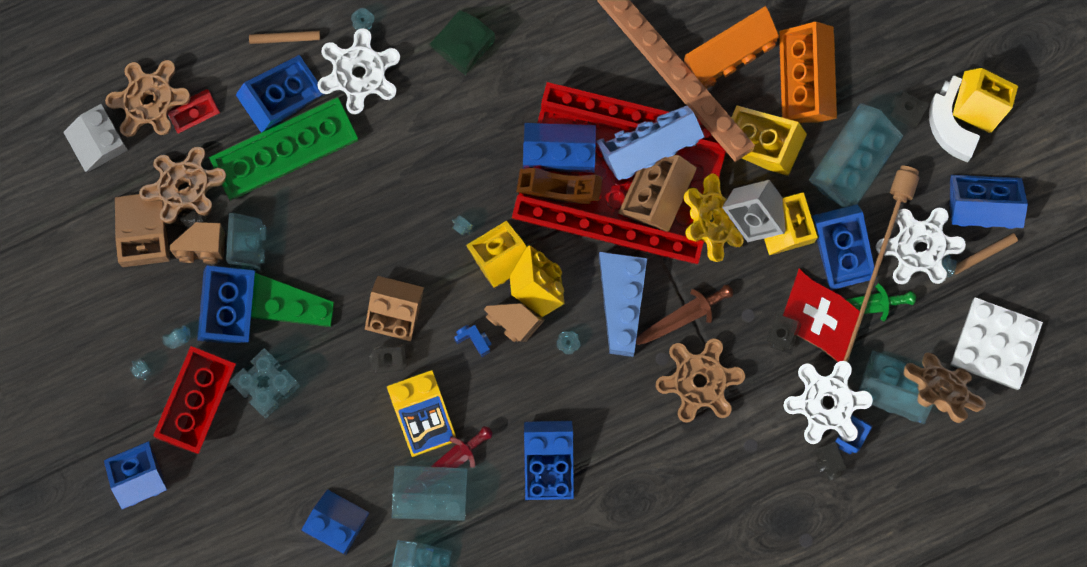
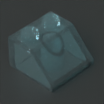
M229 213L226 261L231 268L260 270L261 263H265V249H262V240H266L267 227L263 226L261 219Z

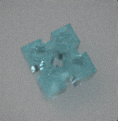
M264 348L251 360L254 366L248 372L243 368L229 382L245 399L251 395L253 399L249 403L266 419L279 407L276 400L282 395L287 399L300 385L285 369L281 372L277 370L281 365ZM268 378L269 387L266 389L264 386L259 388L261 380Z

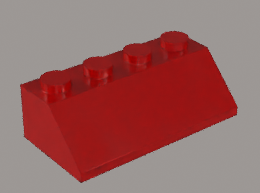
M190 346L153 434L154 438L199 454L236 364Z

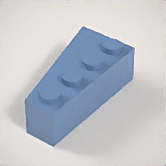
M684 106L657 118L658 122H643L637 125L635 131L625 133L623 130L615 133L616 138L605 142L604 138L597 140L596 143L606 165L618 180L632 177L636 171L652 167L656 164V161L664 157H671L678 150L686 146H693L700 139L704 138L694 112L688 106Z
M599 252L610 354L634 356L647 258Z

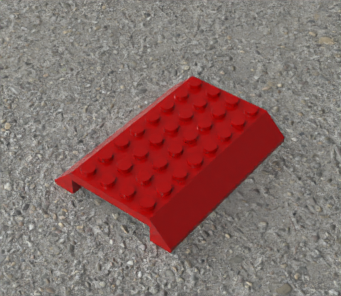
M547 82L537 123L596 125V141L604 138L605 142L616 138L615 133L623 130L625 133H630L636 130L638 124L658 122L657 118L669 112ZM697 119L704 138L700 139L693 146H686L678 150L675 155L681 156L697 168L688 189L696 188L703 195L704 179L710 174H716L719 178L726 151L700 120ZM597 143L595 147L594 173L547 172L568 176L598 175L603 177L598 201H591L590 204H575L539 199L521 193L517 195L512 219L697 265L699 263L704 241H692L686 236V229L694 220L690 216L691 207L686 204L684 198L669 232L647 227L620 215L619 210L635 174L630 178L618 180L606 165Z

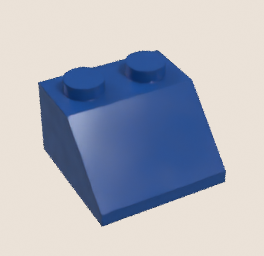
M149 441L104 460L111 490L121 509L136 505L140 501L157 496L167 490L163 474Z
M327 489L313 508L301 530L346 555L370 513Z

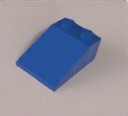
M300 55L246 81L236 93L237 98L261 133L281 124L324 95L319 91L318 81Z
M853 205L811 216L818 237L817 244L830 290L869 281L874 270V263L864 215L860 207Z

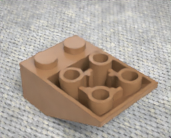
M139 194L115 197L116 248L118 263L122 267L170 261L166 223L160 219V211L164 206L162 200L146 202L141 199Z

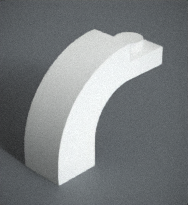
M953 75L950 82L945 81L940 94L936 93L932 98L929 109V122L932 133L940 146L952 156L968 162L974 153L980 136L963 129L953 117L952 104L962 81L961 78Z

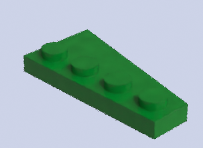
M255 273L251 318L331 327L334 302Z

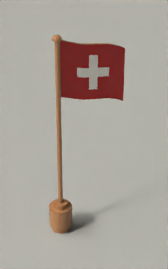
M901 166L900 170L896 172L890 193L894 195L893 199L897 200L860 311L839 294L813 281L800 268L798 270L781 322L795 335L822 349L837 362H848L901 202L906 203L907 200L913 199L919 182V171L915 168Z

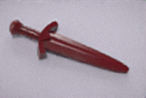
M483 426L478 435L467 443L450 436L449 441L456 445L405 490L402 500L406 501L417 496L467 460L470 462V467L475 468V461L471 451L483 441L491 439L493 436L492 430L487 426Z

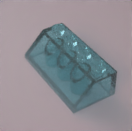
M860 103L809 181L822 194L843 208L857 205L903 135L881 110Z

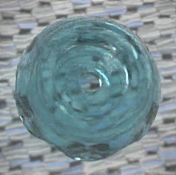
M183 325L181 329L175 328L171 333L164 334L162 337L163 344L168 348L174 349L187 343L191 336L190 328Z

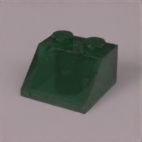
M459 10L429 46L466 75L494 43L495 33L479 19Z

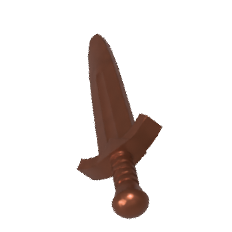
M724 285L719 292L717 291L707 298L692 289L690 294L696 297L694 300L640 334L636 338V344L640 345L660 338L706 315V322L711 323L712 312L710 306L723 300V298H731L733 296V289L729 285Z

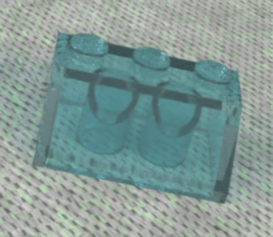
M872 350L858 392H869L873 398L872 405L882 408L889 413L906 417L911 421L925 424L933 404L929 407H924L918 403L919 385L904 375V367L907 363Z
M395 466L392 518L465 521L468 468Z

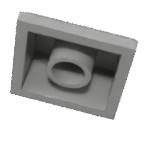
M102 104L81 114L64 131L68 142L86 173L128 151Z
M770 180L734 188L722 207L747 242L781 235L786 231L782 196Z

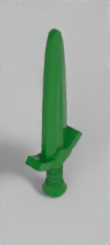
M878 283L875 289L879 293L870 295L864 314L883 312L880 320L884 322L888 316L890 305L904 303L914 305L916 303V295L913 291H909L904 295L888 297L884 288ZM865 296L847 299V301L860 311Z

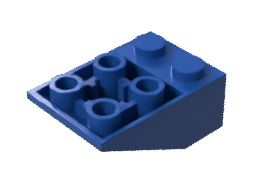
M572 421L524 422L525 500L574 499Z

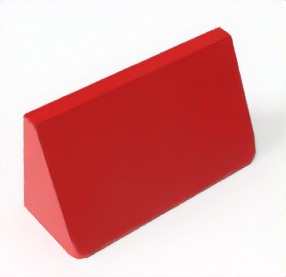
M206 89L191 96L188 104L172 107L168 112V116L179 134L220 112L209 90Z

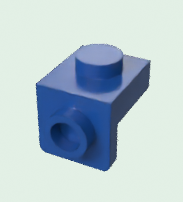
M466 325L456 332L457 336L454 339L457 344L470 337L481 357L490 353L488 347L491 345L490 340L485 332L480 334L475 325L472 327Z
M851 415V421L858 430L857 438L847 442L839 436L835 441L839 444V449L848 454L860 451L873 425L854 415Z

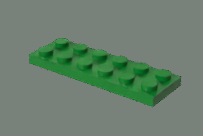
M337 97L209 158L214 169L221 168L225 171L226 180L222 186L228 199L231 201L359 140Z

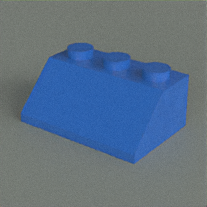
M525 123L523 169L538 168L544 171L594 173L596 125Z
M951 175L950 216L952 225L963 227L968 225L982 226L986 228L1006 227L1009 229L1024 228L1028 203L1022 178Z
M217 266L205 267L197 341L217 343L249 342L254 270Z

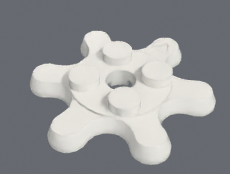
M364 28L358 29L355 32L354 43L348 49H341L334 43H326L322 47V55L325 59L332 62L333 72L319 80L318 89L323 94H330L336 90L344 91L348 97L346 103L347 110L352 114H359L363 110L364 99L371 93L378 94L385 100H390L396 95L395 86L385 79L384 73L388 67L399 62L400 54L393 48L383 52H375L370 46L371 33ZM358 66L363 67L366 70L365 75L362 78L355 77L352 74L354 68Z
M900 209L898 211L895 221L900 227V232L896 237L889 239L884 256L894 255L899 260V265L893 273V279L896 283L906 284L911 276L918 271L926 272L930 280L935 284L943 283L946 280L947 272L942 266V259L948 254L962 253L965 250L966 243L961 237H948L943 233V226L948 220V213L945 209H934L930 217L925 221L915 220L908 209ZM884 238L880 239L876 244L878 253L881 250ZM919 242L928 244L927 250L918 253L915 250V246Z
M846 361L836 363L832 374L829 376L819 375L811 364L802 365L799 368L798 375L805 384V391L800 396H791L784 401L786 412L789 414L802 413L807 417L809 425L805 430L804 437L810 444L820 442L823 433L827 429L838 431L844 441L851 442L855 440L858 430L851 421V415L854 410L867 409L873 403L872 395L869 392H855L849 388L848 378L852 373V367ZM827 395L832 396L835 401V406L832 409H827L823 405V398Z

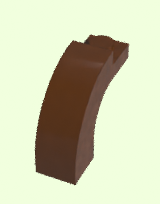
M538 168L520 169L516 192L556 202L590 204L591 201H598L600 198L603 177L598 175L568 176L547 172Z

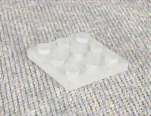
M975 297L950 365L1019 390L1043 322Z

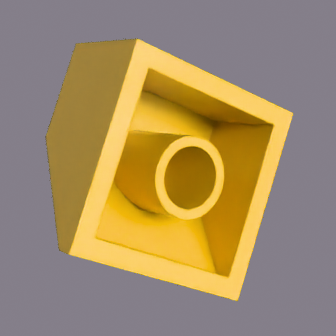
M507 221L466 245L483 274L494 288L505 283L510 278L526 249L525 243Z

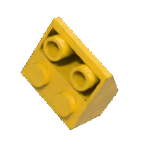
M983 68L964 71L953 116L990 133L1012 109L1018 86Z
M804 192L782 198L786 231L781 235L764 238L769 256L809 245L817 240L818 237Z
M532 246L526 247L510 275L511 295L541 317L564 305V288L562 286V270L560 266L550 261L542 252H538Z

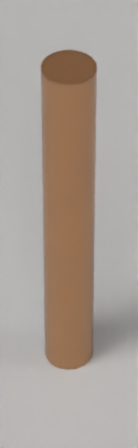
M320 31L249 35L250 44L320 40Z
M1012 233L951 267L952 271L957 275L1018 242L1016 235Z

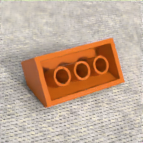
M766 6L685 55L684 64L706 89L713 86L717 82L716 79L718 77L731 75L737 70L736 66L744 63V65L749 64L756 58V54L761 51L766 53L776 46L775 43L779 35Z
M812 22L779 31L782 118L799 123H815L836 119L834 27L819 22Z

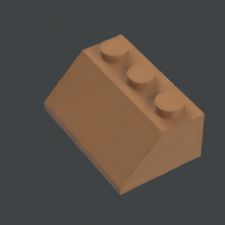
M673 155L656 161V164L652 167L638 170L619 210V214L647 227L669 232L683 201L684 193L687 191L697 168L681 156Z

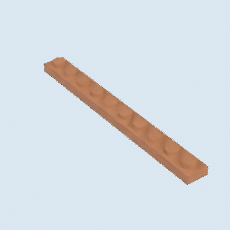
M597 0L735 162L754 150L755 145L630 0Z

